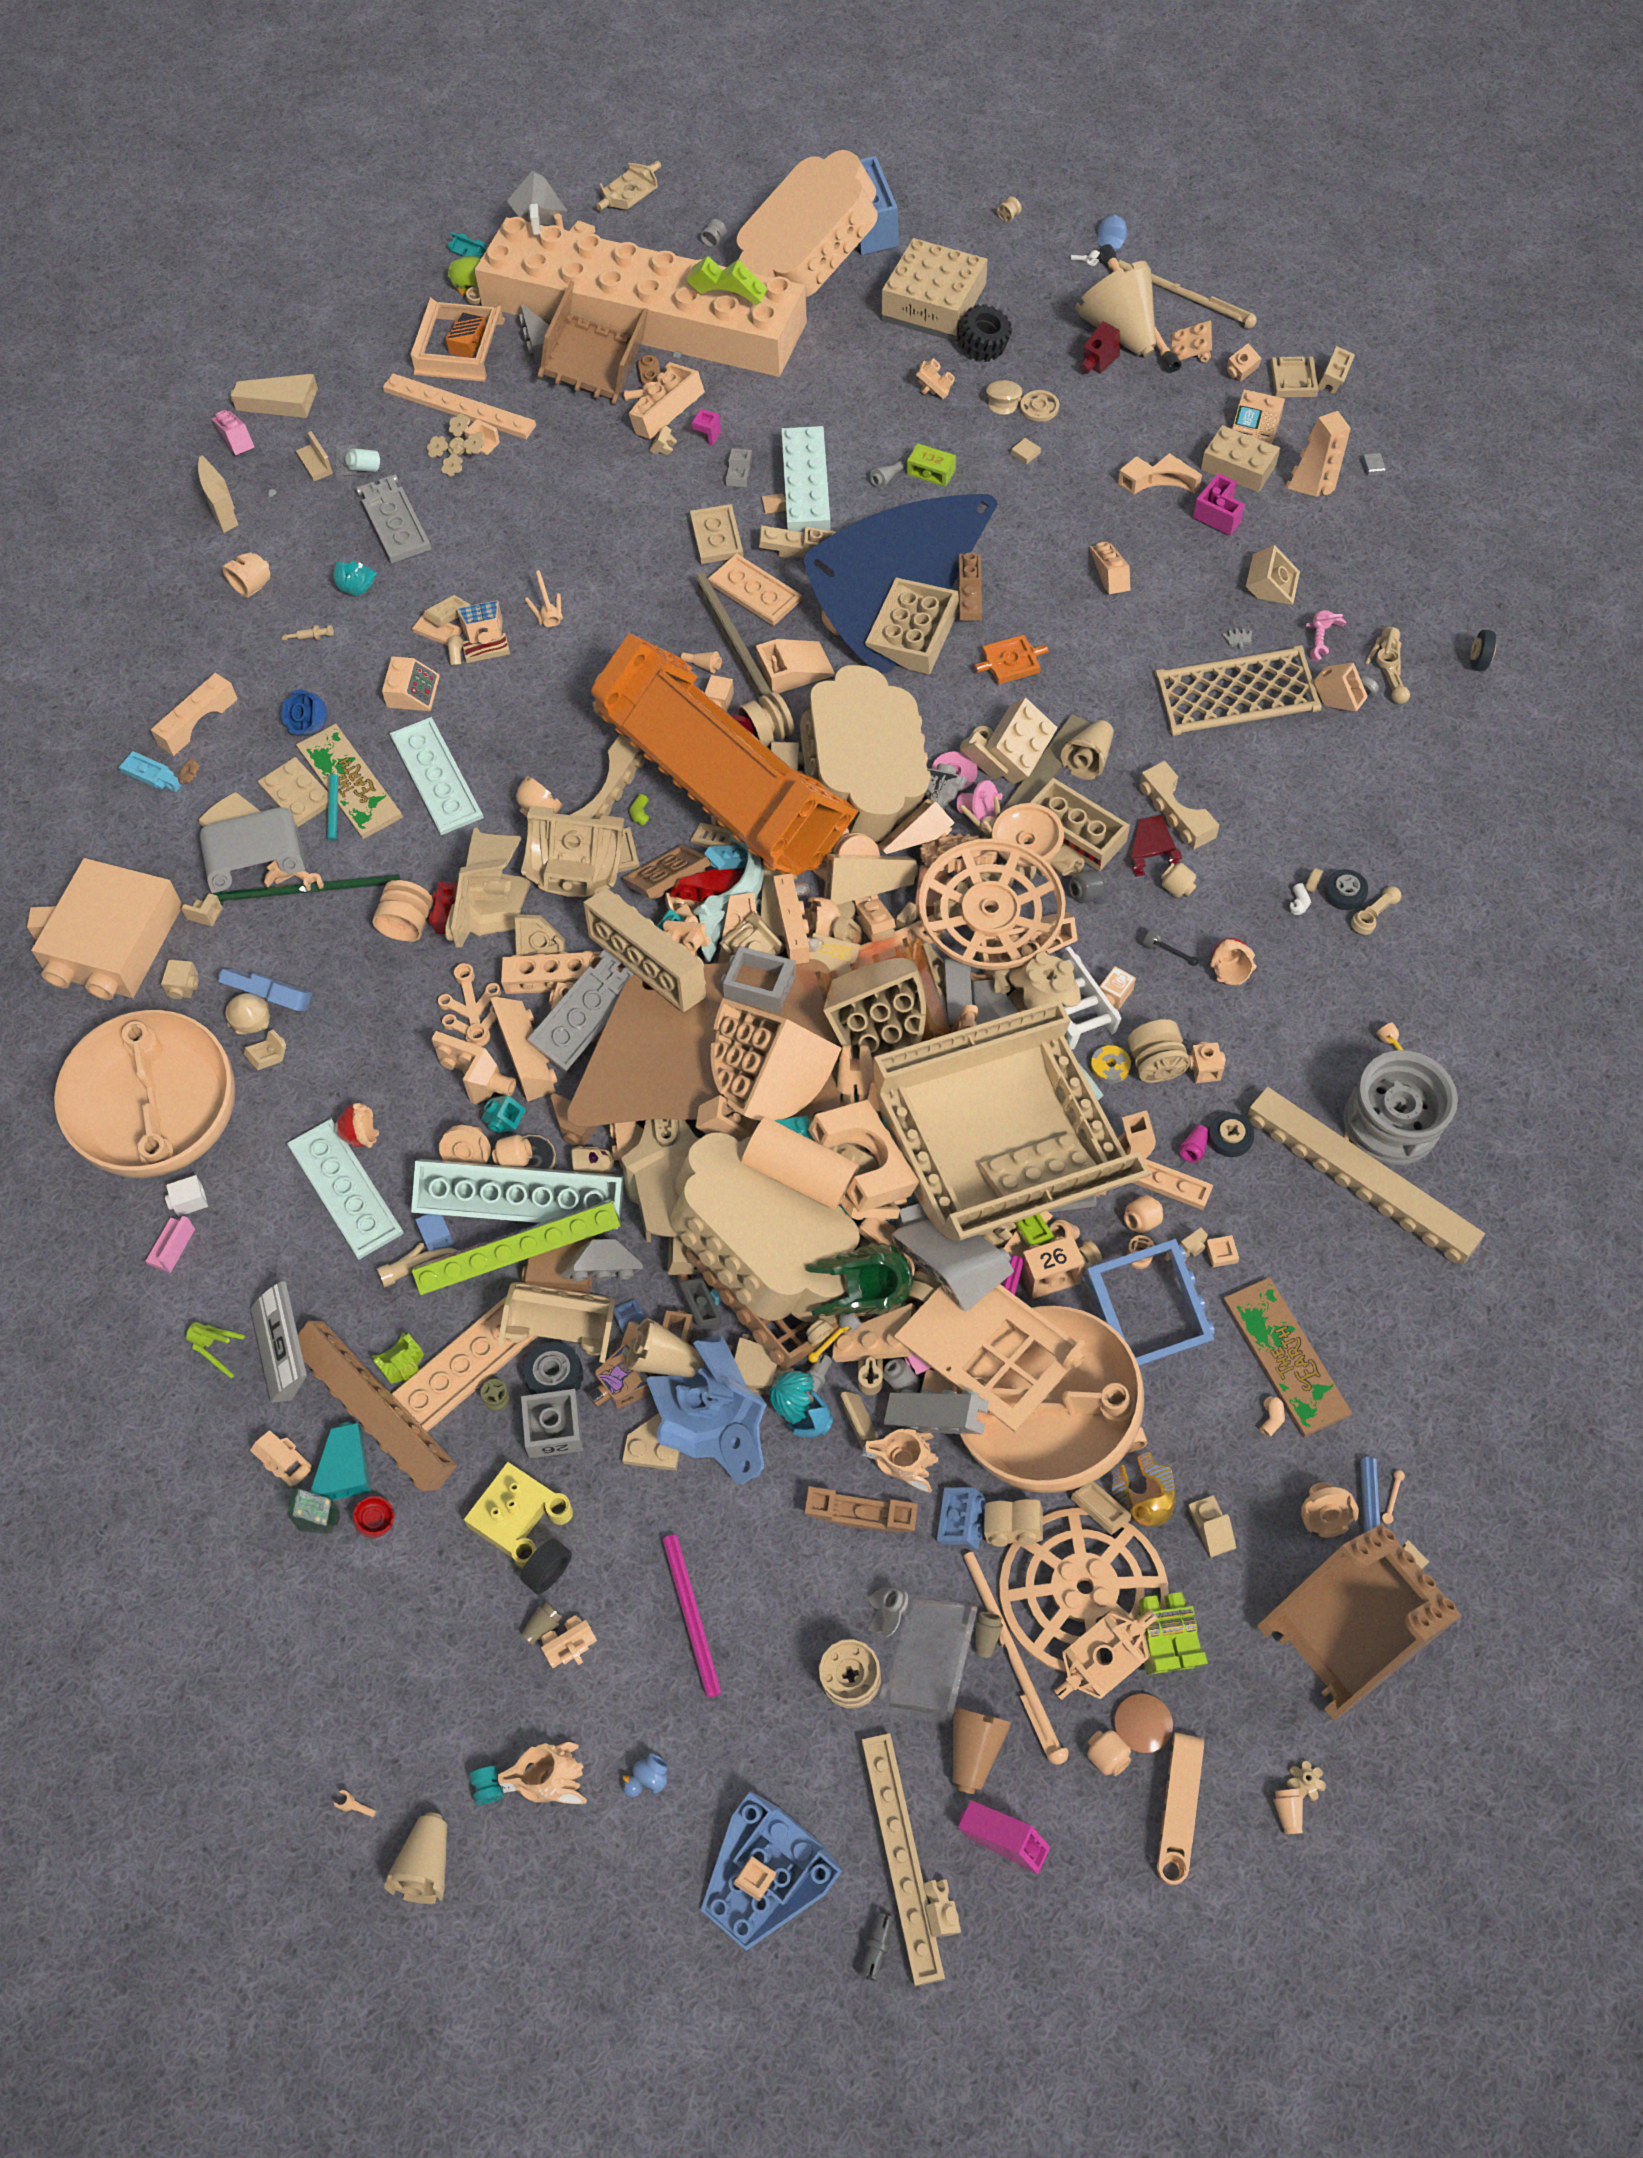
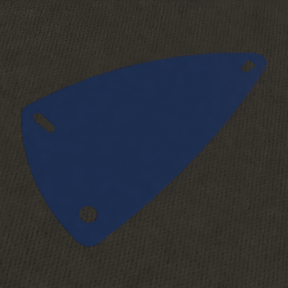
M989 494L954 495L900 505L847 526L823 540L805 554L804 564L807 575L826 616L843 640L871 668L885 674L890 672L897 664L882 654L874 653L865 644L895 578L951 590L959 575V554L972 552L998 505L993 496ZM982 501L989 506L983 514L977 511V507ZM818 559L834 571V576L829 577L814 565V560Z

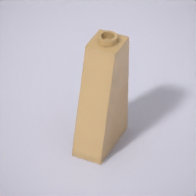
M314 374L237 381L234 390L231 391V401L234 403L237 411L307 418L318 387Z
M827 854L824 898L838 905L914 884L915 877L918 875V864L916 860L909 856Z

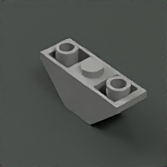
M616 1239L591 1240L580 1247L561 1275L562 1279L572 1278L573 1282L585 1281L589 1278H596V1281H604L612 1277H618L619 1280H628L633 1278L635 1273L643 1269V1264Z

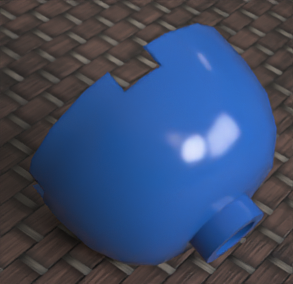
M301 689L292 691L290 694L293 695L290 696L289 700L285 699L281 711L283 724L288 726L290 733L309 736L316 734L324 727L327 720V707L324 701L317 694Z

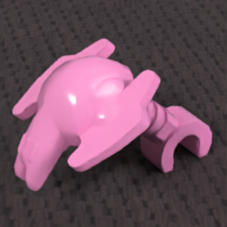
M1322 610L1317 612L1313 622L1306 624V627L1316 629L1315 647L1310 651L1312 661L1317 662L1322 659L1318 652L1323 656L1329 653L1328 648L1323 642L1325 630L1332 624L1344 627L1346 621L1342 619L1343 614H1333L1330 611Z

